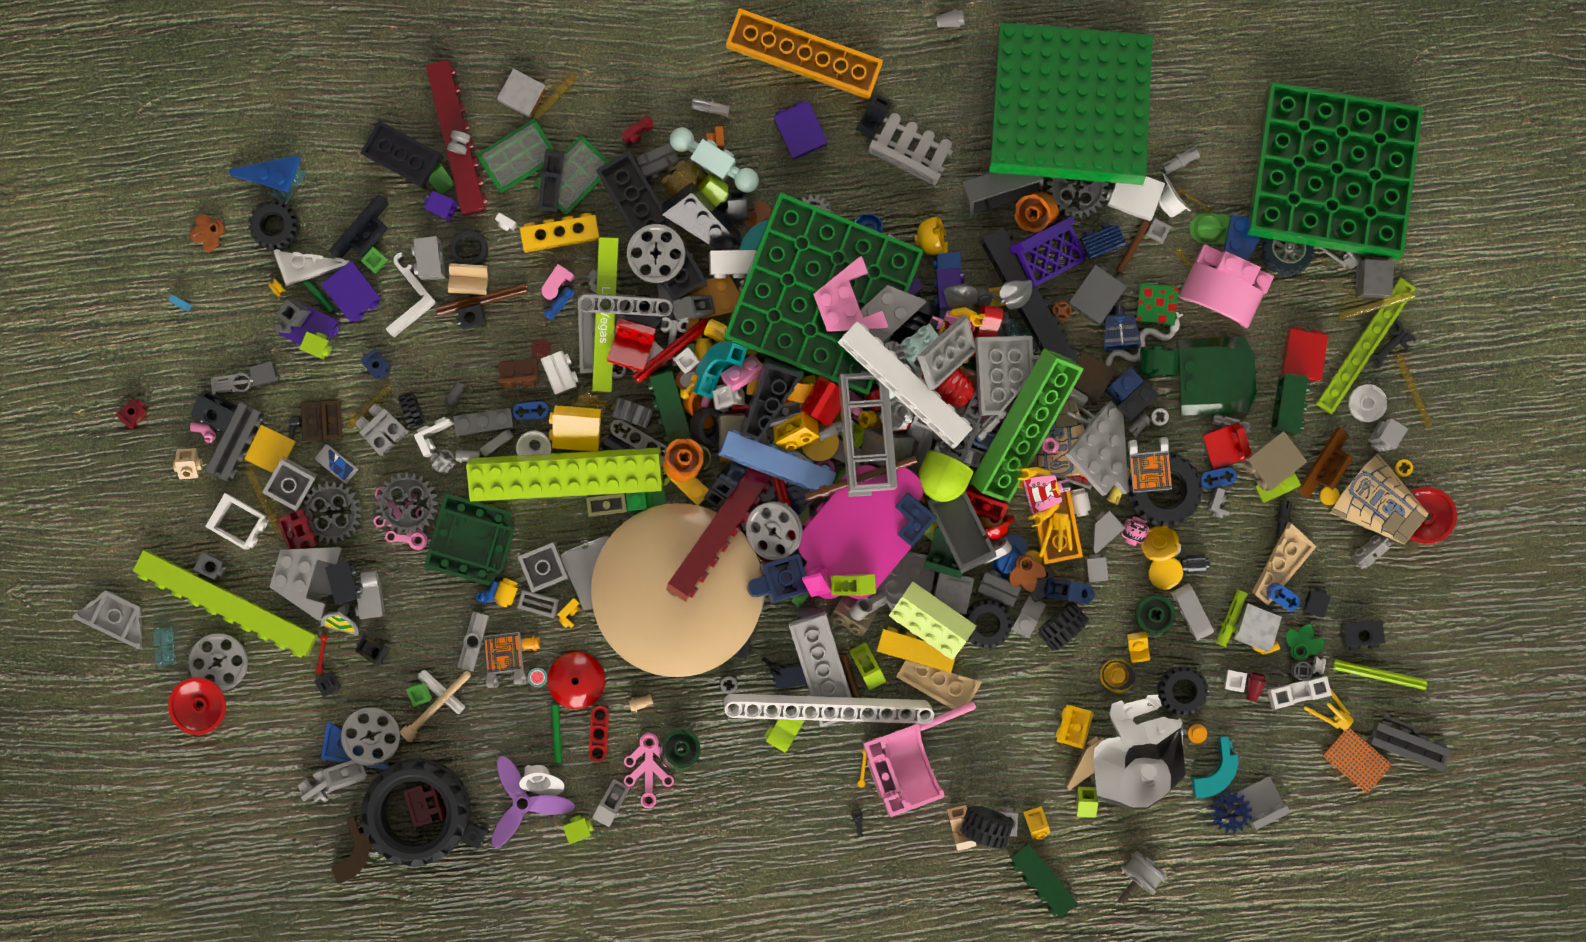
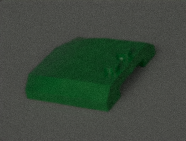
M1243 336L1177 339V349H1179L1180 416L1248 413L1257 390L1255 355L1246 338Z
M445 493L423 567L490 585L504 569L514 535L510 511L475 501L470 502L468 499Z

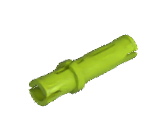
M1236 590L1224 623L1220 625L1222 628L1215 641L1216 644L1227 647L1232 632L1236 630V622L1248 596L1246 592Z

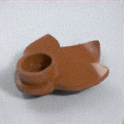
M755 201V212L748 213V220H744V224L749 228H753L755 225L768 220L771 208L767 204Z
M206 214L198 215L195 217L197 226L192 229L190 239L198 243L203 242L205 252H211L219 245V237L223 235L225 225L221 220L212 219ZM213 225L216 226L215 232L213 231Z
M1021 555L1016 560V567L1010 572L1009 581L1012 588L1021 584L1024 589L1033 592L1036 587L1037 578L1046 577V571L1041 563L1034 562L1031 556ZM1023 561L1027 562V566L1025 568L1022 567Z

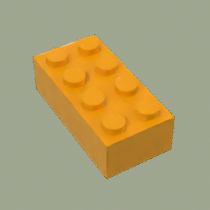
M1070 491L1060 493L1062 502L1059 503V507L1054 513L1069 515L1068 520H1071L1070 530L1073 549L1069 550L1067 532L1063 530L1062 551H1058L1059 530H1054L1053 526L1042 556L1043 564L1083 557ZM1053 514L1044 520L1041 525L1035 526L1040 550L1049 526V519H1053Z

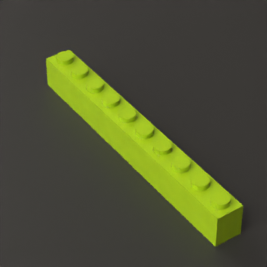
M148 550L142 551L133 569L134 572L138 573V578L144 581L150 579L155 582L154 586L163 590L166 587L172 590V595L179 598L184 596L189 599L188 602L197 607L202 605L206 607L205 611L213 615L218 613L223 616V620L231 624L235 621L241 624V629L247 632L253 630L258 633L257 637L266 641L269 638L275 641V646L281 649L287 647L297 657L309 656L319 636Z

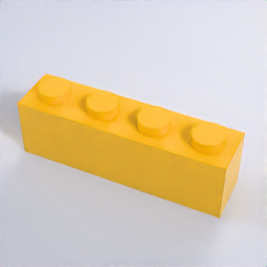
M889 626L887 630L882 629L877 652L951 673L955 657L952 660L944 656L939 650L927 644L926 641L916 639V634L906 632L905 635L898 633L899 629Z

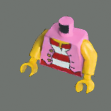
M961 307L947 311L944 319L932 316L930 324L934 329L939 330L938 336H940L961 316H967L973 333L975 326L984 325L979 319H984L985 315H977L976 312L969 308Z
M1040 467L1018 468L1017 471H1022V477L1018 478V480H1023L1031 513L1036 514L1029 516L1028 519L1034 518L1035 524L1032 527L1039 526L1059 507V503L1062 502L1060 493L1071 490L1069 481L1066 479L1057 482L1054 474Z

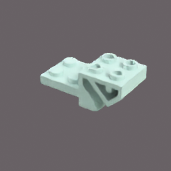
M930 323L921 327L917 333L904 339L900 344L905 353L906 364L910 366L913 371L912 373L917 377L923 375L917 355L939 337ZM889 390L890 399H892L895 395Z

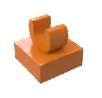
M723 126L715 127L716 133L706 134V139L716 142L718 149L725 148Z

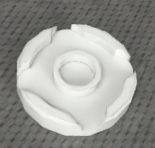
M1365 384L1358 386L1352 391L1349 396L1348 407L1350 413L1357 420L1372 422L1384 415L1387 409V398L1381 388Z

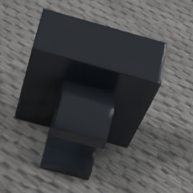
M332 671L314 681L323 698L341 688Z

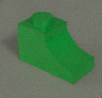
M665 488L662 491L626 493L627 511L646 510L666 504Z

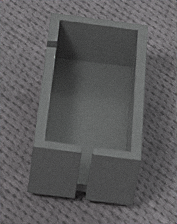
M988 171L983 176H972L963 182V197L969 214L972 216L987 211L983 199H987L991 210L1019 201L1022 197L1032 192L1043 191L1044 179L1043 176L990 173Z
M966 491L951 501L940 502L933 499L927 501L930 511L937 516L935 521L961 574L996 557V552L989 538H987V534Z

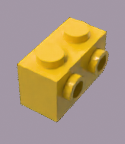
M804 411L773 427L775 444L786 451L792 452L819 437L818 421Z

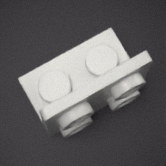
M443 417L435 421L434 426H424L417 430L418 433L414 437L423 456L431 457L434 454L433 450L436 449L432 439L427 437L454 425L451 419Z

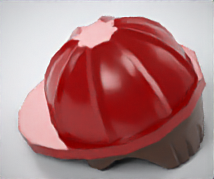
M978 515L987 538L991 540L1004 537L1009 524L1015 520L1013 515H1004V518L998 521Z

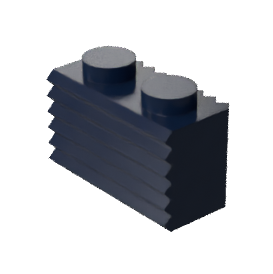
M1108 222L1102 225V229L1095 232L1094 229L1083 233L1084 237L1080 240L1089 260L1126 245L1118 223L1112 224V222Z

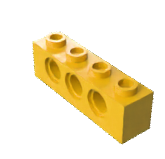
M584 213L580 215V218L573 219V216L562 217V221L554 222V219L544 220L543 224L535 225L534 222L526 223L524 227L520 228L523 250L527 253L597 241L600 237L597 217L592 215V213ZM577 224H582L584 230L581 233H575L574 227ZM559 227L565 229V233L561 237L555 235V230ZM545 231L546 237L543 240H538L536 238L537 232Z

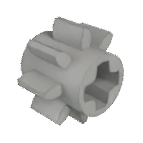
M438 449L430 458L434 461L432 463L433 468L438 472L445 471L448 473L456 464L452 461L454 458L452 452L446 449L442 451Z

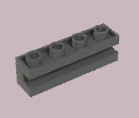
M239 402L206 472L228 482L231 479H235L239 471L237 467L240 462L245 460L246 449L248 445L252 444L256 436L254 433L257 427L260 428L264 421V417H262L263 412Z
M1384 720L1381 723L1375 722L1367 742L1368 744L1444 772L1446 764H1444L1445 760L1452 751L1446 748L1447 744L1436 741L1434 744L1428 741L1429 737L1418 734L1417 737L1410 734V730L1403 727L1397 730L1392 728V723Z

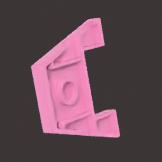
M862 256L814 293L827 331H848L856 322L864 324L869 330L889 328L883 311L864 318L861 314L849 281L868 274Z

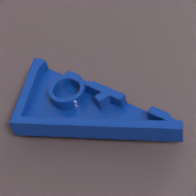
M292 156L230 169L228 174L288 193L301 158Z
M331 722L326 724L321 759L343 763L351 761L352 759L348 757L342 746V730ZM357 746L353 749V754L356 756H361L364 753L362 747ZM372 752V756L374 758L380 759V757H378ZM384 762L379 765L367 767L387 769L389 768V764L387 762Z

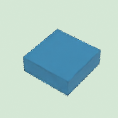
M171 294L169 302L187 312L190 311L191 304Z

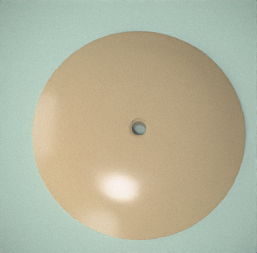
M683 503L655 506L625 521L613 532L601 549L593 570L591 582V599L594 615L609 645L622 658L635 667L667 677L701 674L718 667L734 656L754 631L761 613L763 596L752 597L749 595L747 585L750 580L762 576L760 571L761 565L756 552L741 530L736 537L732 536L728 541L730 545L727 550L720 552L718 563L714 568H709L707 579L704 583L700 582L697 585L698 591L693 598L689 597L685 602L666 589L668 582L717 512L698 505Z

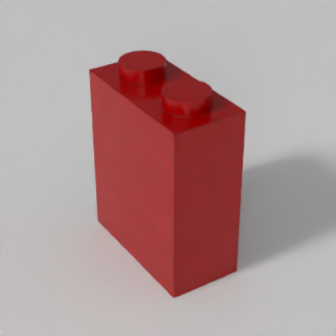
M1293 327V329L1287 331L1280 375L1288 373L1308 376L1309 381H1322L1328 335L1323 334L1324 331L1321 330L1306 332L1304 331L1305 328Z

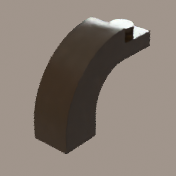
M357 815L346 819L354 839L352 854L347 860L331 866L337 885L359 874L367 865L373 847L370 845L369 838L363 833L362 820Z

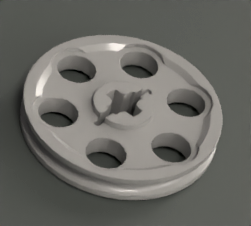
M661 224L647 225L639 229L631 237L627 247V259L632 271L639 278L651 283H661L672 279L679 273L685 261V247L682 239L673 229ZM646 231L651 232L653 235L652 240L649 242L642 240V234ZM669 232L672 235V239L670 242L665 243L661 240V235ZM657 243V249L661 255H658L655 265V258L651 255V252L655 251ZM640 248L642 250L641 257H632V250ZM673 249H678L681 252V256L678 259H672L670 252ZM649 265L651 267L650 274L643 275L640 272L641 267ZM664 265L669 266L671 269L670 274L667 276H663L659 272L660 268Z
M780 502L764 503L756 507L748 517L746 535L749 544L757 554L765 559L779 560L792 555L798 549L802 540L801 521L795 511L786 504ZM764 508L770 509V518L764 516ZM782 512H786L788 514V522H785L781 519ZM754 522L760 524L761 529L759 532L753 529ZM775 527V528H776V531H775L776 534L773 535V534H772V532H773V529H772V528ZM789 530L795 532V540H791L788 537ZM761 540L766 541L768 545L767 550L761 549ZM778 544H782L785 547L784 554L778 552Z
M211 634L203 637L194 645L189 656V670L192 677L205 678L208 674H211L215 677L214 683L222 691L231 689L239 684L245 676L248 667V657L245 648L236 638L227 634ZM225 639L230 640L232 643L231 648L227 651L222 648V642ZM206 641L211 642L213 645L210 652L203 650V643ZM236 655L241 656L243 660L240 666H235L232 662L233 657ZM198 658L204 661V667L200 670L194 666V662ZM215 658H217V659L225 658V659H223V661L221 662V665H222L221 667H220V666H213L214 663L216 662ZM226 673L234 675V681L231 684L226 683L224 680Z
M363 708L351 714L345 721L341 733L342 746L348 757L356 763L366 766L379 765L389 760L396 752L400 740V731L395 719L386 711L378 708ZM360 715H367L369 718L368 723L361 724L358 721ZM381 717L388 720V724L384 727L379 726L377 720ZM353 729L356 731L357 736L350 739L346 736V731ZM369 732L371 733V735H376L374 736L373 741H371L369 738L366 739L367 734ZM386 735H393L395 742L387 744L384 738ZM355 747H362L364 753L361 756L354 755L353 749ZM379 749L383 752V756L380 759H376L372 756V752Z

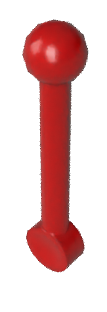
M326 634L320 636L322 641L318 667L315 669L317 674L323 672L325 641L328 639Z

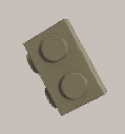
M843 595L830 615V619L850 630L852 634L863 637L877 612L873 611L860 621L855 620L851 617L849 610L857 600Z

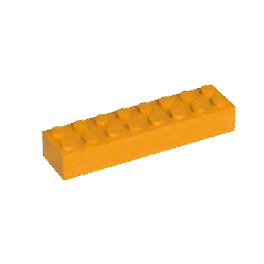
M740 8L726 43V48L868 100L871 98L883 65L882 59Z

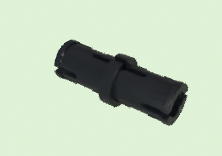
M1279 501V514L1276 517L1278 523L1275 538L1280 539L1287 523L1292 521L1290 518L1292 501Z

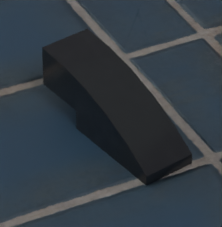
M550 149L545 151L538 203L539 210L553 212L558 210L565 164V151Z

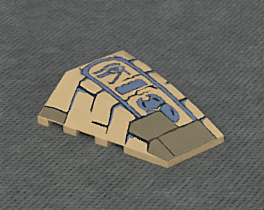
M1075 400L1065 402L1046 438L1057 439L1059 449L1055 453H1047L1041 446L1036 454L1035 461L1031 463L1029 468L1040 467L1049 470L1056 478L1076 475L1083 476L1065 456L1066 452L1085 430L1083 422L1067 414V412H1072L1081 417ZM1051 442L1050 448L1053 449L1055 445Z
M1376 454L1362 468L1330 512L1335 516L1342 517L1352 523L1354 522L1404 545L1428 516L1427 511L1379 454Z

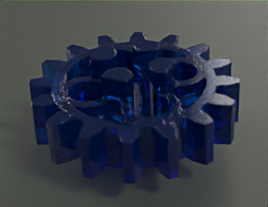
M1227 791V796L1220 793V800L1215 798L1214 802L1216 805H1211V809L1215 810V812H1212L1210 815L1211 817H1216L1213 823H1219V830L1225 827L1226 833H1228L1229 829L1236 833V828L1243 831L1242 825L1248 826L1249 822L1247 819H1252V815L1248 814V812H1251L1253 809L1252 807H1247L1250 801L1243 800L1244 794L1238 797L1237 791H1235L1234 795ZM1239 801L1241 806L1236 807L1235 814L1242 815L1243 820H1236L1235 815L1232 814L1229 822L1224 823L1222 818L1228 815V810L1221 809L1220 804L1225 803L1228 809L1231 810L1234 802Z

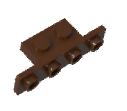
M1337 427L1331 434L1329 441L1321 450L1320 455L1310 467L1306 477L1301 481V486L1297 489L1307 499L1310 498L1318 483L1333 490L1353 459L1351 455L1340 450L1349 436L1341 427Z

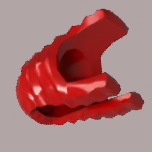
M958 367L934 391L940 394L941 399L946 404H950L953 407H961L966 405L972 398L974 387L971 381L968 380V376L964 375V372Z

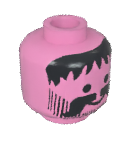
M1134 516L1132 519H1127L1124 524L1125 529L1121 532V535L1126 538L1125 542L1136 546L1137 543H1143L1149 531V526L1146 525L1147 521Z

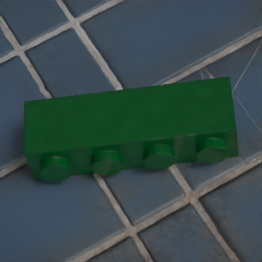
M1028 842L1010 856L1012 867L1017 872L1019 870L1022 871L1025 875L1022 879L1029 887L1033 885L1036 888V896L1041 902L1045 900L1049 904L1047 909L1054 917L1058 915L1061 919L1078 904Z

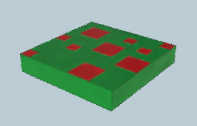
M1140 283L1136 322L1175 326L1179 287Z

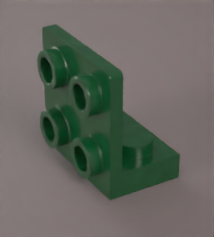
M936 527L924 568L961 579L964 573L961 574L939 527Z

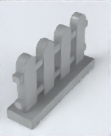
M897 113L891 114L889 119L885 117L883 120L885 126L880 135L876 133L875 140H872L868 152L936 186L941 176L940 173L944 170L942 164L946 156L951 157L953 153L950 150L952 146L951 141L943 139L940 144L934 142L935 135L930 130L925 131L923 136L916 133L918 126L915 122H909L906 127L900 125L901 118ZM896 129L903 132L898 143L891 141ZM913 138L920 141L914 152L908 150ZM930 147L936 149L931 161L924 158Z

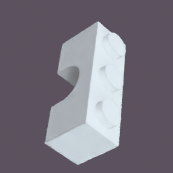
M1319 676L1267 689L1271 708L1273 709L1332 695L1327 676Z

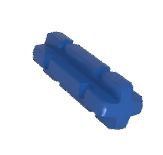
M566 287L562 291L563 294L559 295L550 305L551 308H547L544 312V316L549 320H553L556 316L555 313H559L568 303L567 300L575 295L574 291L569 287Z

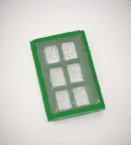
M534 118L478 153L477 157L499 192L503 193L543 168L545 151L547 149L554 150Z
M582 135L565 151V164L558 209L566 216L601 181L596 169L609 162ZM541 176L534 183V185L539 190L541 184Z

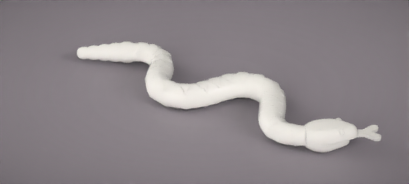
M1176 312L1175 326L1170 325V332L1168 334H1163L1154 328H1144L1139 332L1141 346L1138 348L1137 354L1132 355L1125 350H1113L1108 355L1105 365L1110 367L1113 358L1116 356H1120L1130 362L1139 361L1141 347H1146L1145 337L1152 335L1162 341L1172 339L1179 329V318L1183 314L1179 315Z

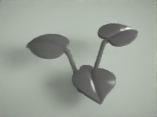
M1012 280L1006 282L1000 288V298L994 292H989L986 286L974 288L970 285H954L943 288V293L951 310L961 307L971 309L972 303H977L979 306L983 304L990 305L992 298L1000 303L1005 302L1009 309H1017L1024 306L1029 300L1032 293V281ZM999 329L996 337H1005L1004 332Z

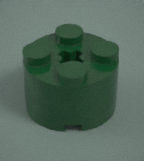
M1152 346V348L1141 347L1139 374L1153 377H1177L1179 349L1167 348L1165 350L1162 346Z
M1151 595L1144 597L1138 602L1134 609V618L1138 627L1143 631L1151 634H1161L1173 626L1175 608L1167 598ZM1152 610L1159 612L1157 619L1151 618Z
M675 730L669 733L660 746L659 756L664 765L678 772L689 769L700 756L699 739L689 730ZM680 747L683 748L682 753L677 752Z

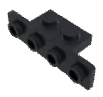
M379 194L376 195L328 252L333 257L342 259L352 247L364 257L388 229L377 217L389 203Z

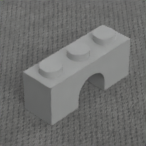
M1388 419L1386 422L1380 421L1367 442L1371 443L1370 447L1378 452L1396 449L1408 428L1393 419Z

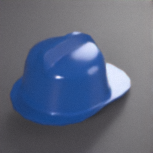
M1007 535L1006 538L1011 543L1012 549L1006 555L991 562L992 570L1001 573L1000 577L1003 579H1007L1010 576V572L1016 567L1017 558L1028 551L1027 543L1018 535Z

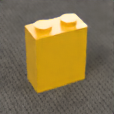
M555 405L554 413L550 412L549 424H553V429L549 431V440L552 441V448L598 451L600 445L601 409Z

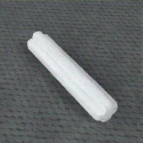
M426 670L421 671L418 675V679L425 682L427 687L438 697L447 690ZM453 695L445 702L457 714H460L465 709V706Z

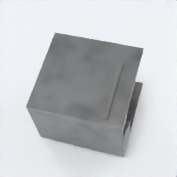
M1368 259L1361 261L1357 265L1356 298H1378L1385 300L1391 297L1394 261Z
M883 427L865 428L861 455L885 454ZM893 431L895 462L912 456L915 437L903 432ZM885 460L872 461L880 466H886Z
M938 572L933 596L956 612L966 615L974 578L963 575L960 579Z

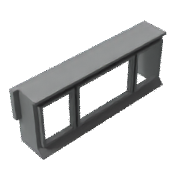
M869 371L855 374H840L838 377L848 497L870 496L872 491L895 490L898 487L889 390L879 381L880 400L850 402L848 381L877 379ZM881 406L885 454L854 456L850 408ZM886 461L887 483L857 485L855 462Z

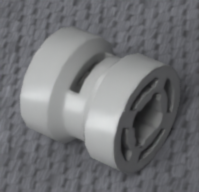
M452 130V140L448 144L447 150L465 155L467 151L466 144L470 140V135Z

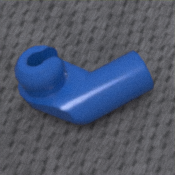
M493 580L489 590L477 593L476 600L481 604L494 601L499 582Z

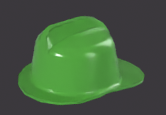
M1214 213L1199 214L1190 224V234L1199 243L1224 244L1230 217Z

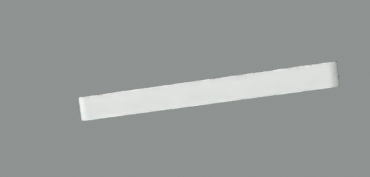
M729 694L723 700L725 713L732 718L919 724L929 723L934 718L931 704L926 700ZM730 704H737L734 708L728 707ZM751 704L756 705L754 708H748ZM769 705H775L773 709L767 708ZM790 705L795 706L791 710L786 709ZM808 706H813V707H814V708L811 709V710H806V708H807ZM827 707H833L830 711L825 710ZM847 707L852 708L850 711H844ZM871 708L870 711L863 712L864 709ZM887 708L890 709V710H889L888 712H886V713H883V712H882L884 709H887ZM904 709H909L907 713H901ZM928 710L927 713L920 714L921 711Z

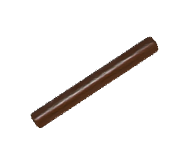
M526 283L488 292L486 295H477L438 305L435 307L436 315L443 316L458 312L460 309L528 293V287Z

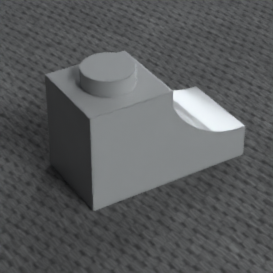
M1029 595L1011 625V629L1029 638L1046 604L1040 601L1033 602L1032 597Z

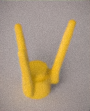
M1054 513L1053 519H1049V526L1039 553L1040 557L1044 554L1053 526L1054 530H1059L1058 551H1062L1063 530L1067 532L1069 550L1073 549L1070 530L1071 520H1068L1069 515Z
M1331 688V696L1341 708L1338 711L1331 703H1327V706L1335 713L1333 717L1335 721L1307 706L1304 707L1306 711L1330 723L1336 729L1340 727L1342 730H1346L1354 721L1350 716L1351 713L1344 707Z

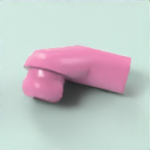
M191 422L190 431L201 432L205 442L211 443L216 439V432L209 424Z

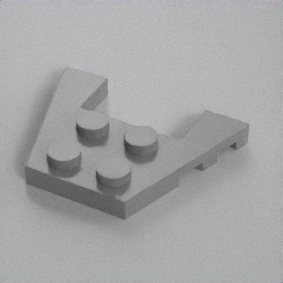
M342 548L280 550L270 588L315 619L321 621L326 604L307 598L318 560L335 565L338 564Z

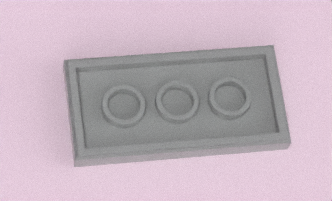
M961 316L917 355L928 390L936 389L976 352L975 341L967 316Z

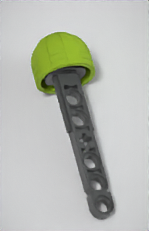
M977 384L963 414H959L960 417L967 419L973 428L962 440L963 448L961 450L952 449L946 443L942 453L928 451L920 467L919 479L923 492L933 500L947 502L959 497L967 488L973 475V471L963 463L981 426L979 422L982 416H979V413L973 415V410L970 409L978 402Z

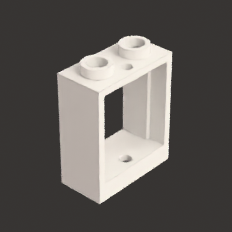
M225 493L205 527L241 548L249 550L250 547L253 548L256 545L258 533L266 528L268 516L232 495ZM232 503L259 518L246 542L218 527Z

